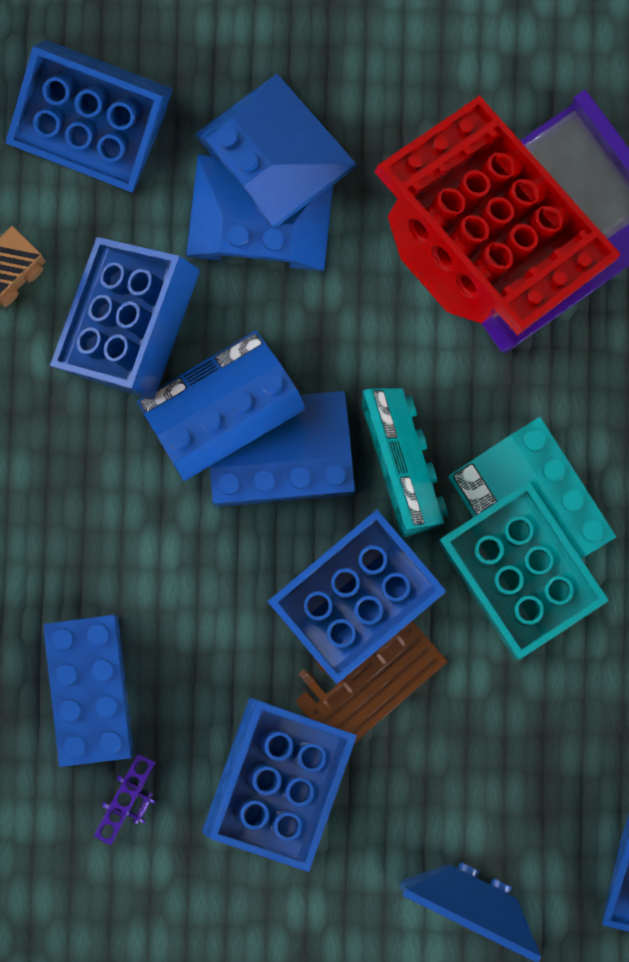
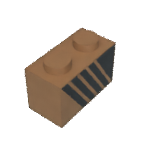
M13 226L0 237V306L2 305L3 307L8 306L16 299L19 294L17 290L26 281L30 283L44 270L42 265L46 262L43 256Z

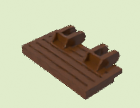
M411 621L348 674L345 679L336 684L327 694L318 686L316 679L310 672H306L303 669L298 675L320 700L316 703L305 691L295 702L308 718L357 735L356 742L448 661L417 625ZM316 660L318 667H319L324 673H327V672L323 669V667L318 663V661Z

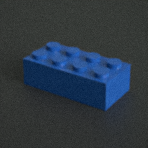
M110 615L43 624L59 767L135 757L118 616Z

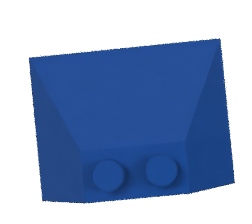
M275 74L195 133L196 138L215 160L219 158L245 189L253 206L272 228H276L357 168L354 160L278 74Z
M198 155L186 256L189 258L221 261L222 255L289 262L290 268L324 271L333 185L276 228H272L253 206L245 189L219 158L215 160L212 156Z
M460 862L458 867L447 864L402 880L399 887L404 897L534 962H539L541 954L518 899L510 894L512 887L495 878H492L491 882L488 883L477 877L480 872L479 870L463 862Z

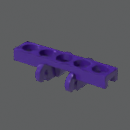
M138 753L125 778L120 775L117 776L116 780L122 784L111 804L103 802L102 807L107 809V812L94 837L111 846L128 816L134 818L133 823L138 824L139 821L142 823L146 822L142 817L150 803L155 804L156 800L151 798L153 796L152 793L148 792L146 795L141 791L156 762ZM141 760L148 764V768L142 775L138 774L135 770ZM132 776L139 779L138 785L130 781ZM126 792L131 796V803L128 806H121L119 804L118 796L120 793ZM137 796L143 798V801L135 814L130 809ZM112 813L121 817L118 822H113L110 819ZM106 824L114 828L110 838H105L101 834Z

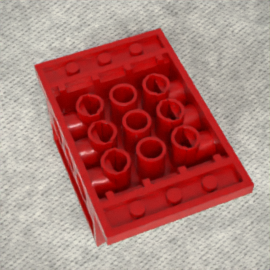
M480 95L384 160L374 171L397 198L396 203L388 214V220L400 259L448 313L481 324L495 313H498L518 336L614 263L621 255Z

